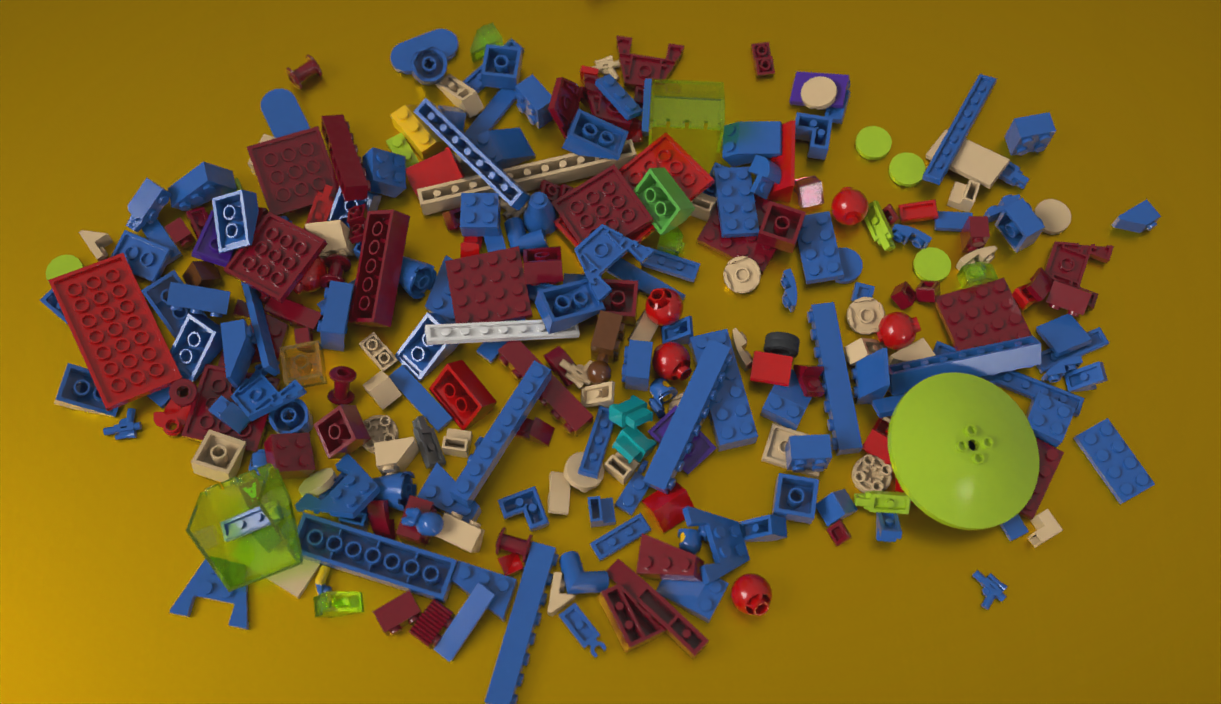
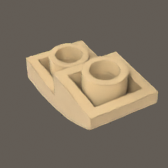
M988 246L974 250L960 258L956 268L962 272L966 268L969 270L975 264L979 267L984 263L989 264L995 258L994 254L998 248L996 246Z
M645 309L635 323L636 327L627 340L650 342L658 325L648 318Z
M735 328L731 336L732 346L737 361L744 372L751 368L753 359L747 350L744 351L747 346L746 336Z
M374 332L359 343V346L383 372L398 361Z
M551 471L549 475L548 513L568 515L570 483L564 478L562 472Z

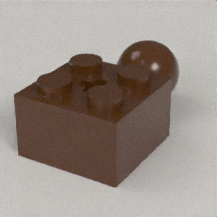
M600 310L591 342V359L597 361L592 362L587 369V377L595 385L608 382L611 378L612 371L608 363L614 364L615 358H619L620 344L625 336L624 329L626 323L623 322V315Z

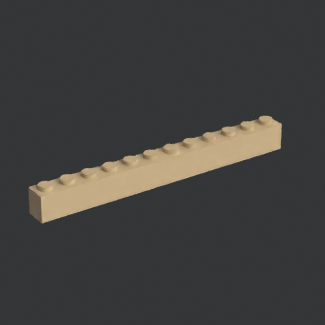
M631 139L625 141L619 160L580 156L571 153L503 170L527 192L540 189V184L543 180L557 185L595 176L614 164L619 170L636 156V151ZM479 175L417 189L423 215L461 207V193H496Z

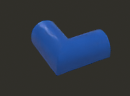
M513 217L504 222L510 248L519 246L521 256H523V249L549 247L543 228L526 234L521 218Z
M535 486L498 500L504 519L524 513L530 531H537L549 525Z
M569 551L561 555L559 564L568 594L599 593L608 589L609 577L606 571H584L580 555L576 551Z

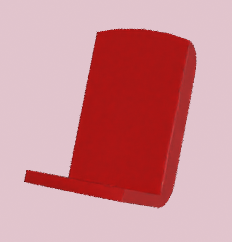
M449 146L445 148V151L405 169L409 183L418 198L417 189L466 178L454 151Z

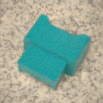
M632 395L627 401L609 406V420L622 428L630 426L636 429L639 425L653 421V412L647 409L645 401Z
M627 426L620 431L612 448L621 453L630 464L635 459L638 462L642 461L652 453L657 443L654 440L648 439L637 427L633 429Z

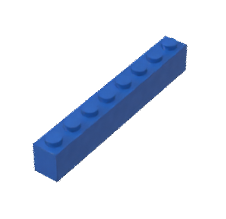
M425 98L413 111L511 207L519 211L530 199V195L433 102Z
M834 302L813 304L810 311L807 312V320L812 325L810 336L811 340L815 341L814 357L818 358L819 362L817 366L824 367L820 376L826 399L824 401V410L829 415L827 426L828 430L832 431L833 436L831 438L832 450H835L836 456L860 453L863 446Z
M1032 335L889 365L890 387L888 390L892 395L904 394L922 380L942 373L956 372L982 377L987 375L994 376L1001 372H1013L1020 368H1032L1034 365L1041 364V342Z
M709 339L644 476L643 482L645 485L665 494H668V491L674 488L676 483L675 476L677 472H681L685 463L683 459L686 454L690 453L693 447L691 442L694 436H698L701 430L700 423L709 413L710 408L708 406L710 401H714L717 396V386L724 381L726 376L724 371L727 365L730 366L734 359L731 347Z
M535 360L533 361L450 490L452 499L468 508L470 507L552 378L550 368Z
M532 541L485 698V704L517 703L518 695L515 694L517 686L521 687L524 674H522V669L524 665H528L530 653H527L529 645L533 646L536 638V633H533L535 625L539 626L542 613H539L541 605L545 606L548 596L545 593L546 587L552 583L553 574H551L553 566L557 565L559 554H556L555 547Z

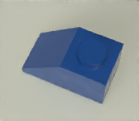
M1146 199L1118 216L1112 223V226L1141 233L1146 229L1150 231L1158 225L1156 222L1161 215Z
M770 514L739 522L745 542L775 541L787 538L786 518Z

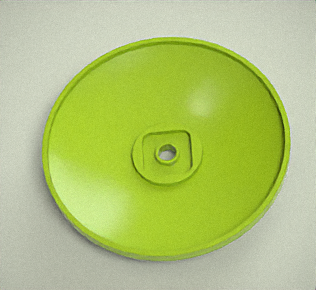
M966 373L937 374L922 380L909 389L893 411L888 429L890 462L903 491L925 514L953 528L984 530L1005 523L1026 506L1038 480L1039 451L1033 429L1021 408L1001 388L983 378ZM969 441L975 444V451L969 448Z

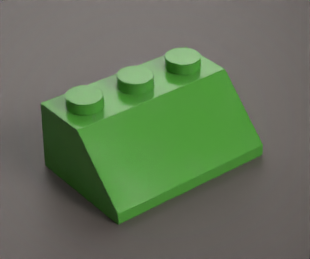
M665 167L650 168L634 189L635 194L654 220L652 224L660 235L668 233L685 222L695 209L694 205Z

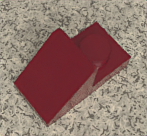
M794 364L793 368L804 397H822L825 391L819 376L824 367Z
M535 417L534 420L526 418L515 436L549 447L555 428L538 417Z

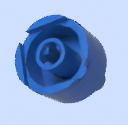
M423 46L416 50L411 60V72L419 83L434 85L445 76L447 59L441 50L433 46ZM427 62L432 65V69L425 67Z
M299 398L269 413V422L277 434L308 433L313 429L312 413Z

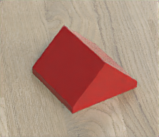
M761 351L753 352L750 381L789 386L792 356Z
M678 482L675 483L672 490L668 491V494L657 490L641 501L663 534L685 520L682 509L687 506L695 508L687 491Z

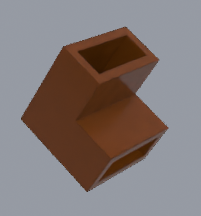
M192 261L182 275L186 284L200 287L217 286L222 280L216 266L207 261Z

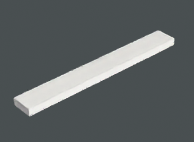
M542 320L425 325L427 345L579 338L580 336L578 324L567 330L548 334Z

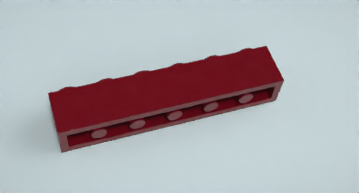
M343 114L322 116L321 131L344 200L367 199L368 191H370V181L366 180V170L362 168L361 156H358V148L354 144L353 133H350L349 122L345 121Z
M520 340L508 341L498 350L499 361L504 367L508 366L512 370L511 373L517 380H522L534 360L542 364ZM551 373L552 378L539 397L538 402L543 407L547 406L551 410L550 414L555 420H560L564 424L563 428L569 434L573 433L577 437L594 422L593 415Z

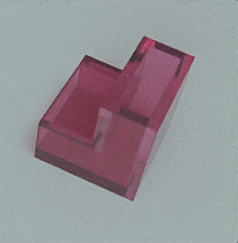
M815 175L795 180L794 192L798 194V202L801 208L824 203L822 181Z

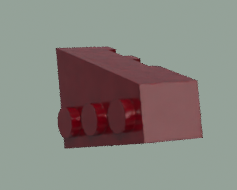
M641 534L637 574L645 579L702 582L699 567L704 565L702 559L646 534Z
M620 583L601 591L598 600L625 653L662 636L666 631L652 618L648 611L646 612L637 603L638 601Z

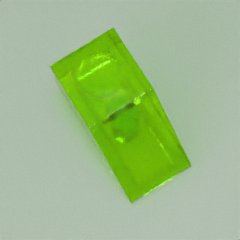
M493 22L482 26L475 34L470 48L473 63L484 58L486 44L503 46V38Z
M678 226L668 233L660 235L657 250L678 257L680 253L684 252L686 243L683 242V234Z
M980 261L962 266L957 274L962 289L998 279L993 265Z
M326 591L313 597L315 618H334L364 612L362 592Z

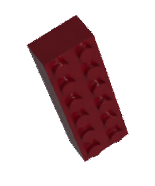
M396 210L367 212L348 322L365 327H391L409 227V215Z

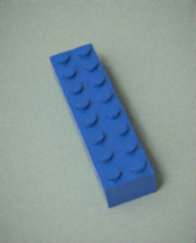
M303 512L288 550L294 556L404 591L409 590L411 593L429 599L435 598L437 601L445 604L453 584L452 577L458 563L455 559Z

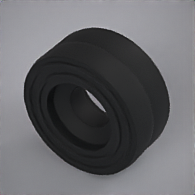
M771 332L765 337L764 352L795 358L799 352L800 340L797 336L790 333Z

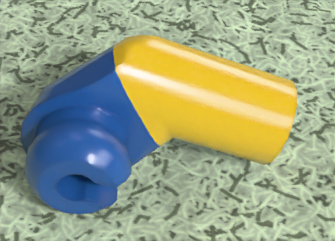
M321 566L315 579L317 593L321 597H329L332 592L331 586H326V579L331 570L327 566Z

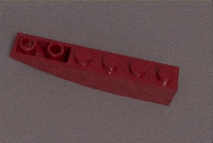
M617 559L606 570L609 579L615 584L620 583L638 601L637 603L646 612L648 611L652 618L666 630L665 633L692 659L708 644L709 640L620 559Z

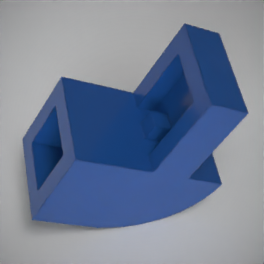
M756 154L748 170L757 176L750 192L763 199H767L773 184H779L781 181V169L777 164Z

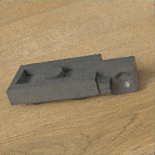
M417 416L412 421L413 433L426 469L434 468L436 463L441 467L444 466L446 461L434 428H430L427 425L424 416Z

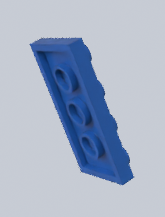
M750 167L713 169L722 238L758 236L759 224L754 193L750 192L752 187L751 173L748 171Z
M830 211L805 215L797 243L806 284L843 279L844 273Z
M1108 418L1073 438L1120 505L1155 485Z

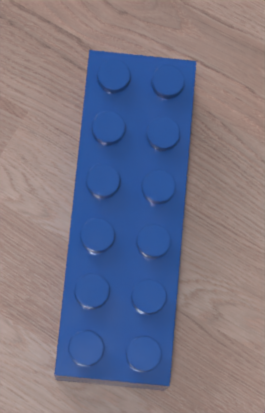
M724 329L690 337L689 348L695 368L709 339L731 347L732 355H734L731 365H727L724 371L726 372L724 381L717 386L716 390L718 392L715 400H711L708 406L710 408L708 417L718 452L755 444L758 434L728 330Z

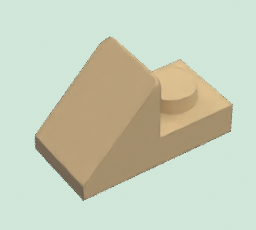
M81 230L79 232L96 259L98 261L107 259L106 257L109 254L104 247L113 242L112 238L107 233Z
M610 381L581 387V404L585 408L597 405L609 408L614 401L615 382Z
M554 572L548 616H554L576 599L575 595L560 593V591L565 590V581L562 579L563 576L560 572Z

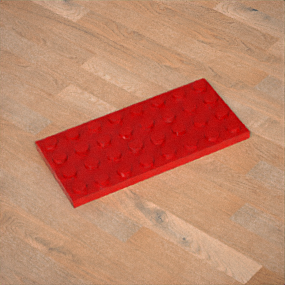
M667 132L619 169L634 191L650 168L665 167L690 201L694 200L714 183V179ZM560 217L553 222L555 227L574 247H577L579 244ZM651 223L630 236L629 239L640 243L652 234L656 228Z
M124 253L48 280L107 411L169 387L177 379H183Z

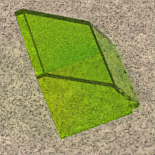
M652 79L648 146L652 144L653 127L666 128V121H670V128L685 129V122H689L688 129H704V123H707V130H717L716 152H720L725 123L724 83Z
M271 463L256 468L260 474L259 476L253 469L240 474L238 478L235 476L221 482L224 490H222L220 484L205 488L199 494L186 529L190 538L229 592L303 563V554L292 501L278 468L275 469ZM256 507L261 508L271 523L267 527L229 542L224 541L220 524L224 520Z

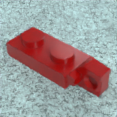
M325 184L323 193L318 191L305 224L327 221L333 205L334 197L330 196L333 186Z

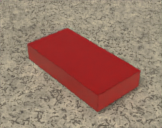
M936 199L898 205L901 224L938 219Z

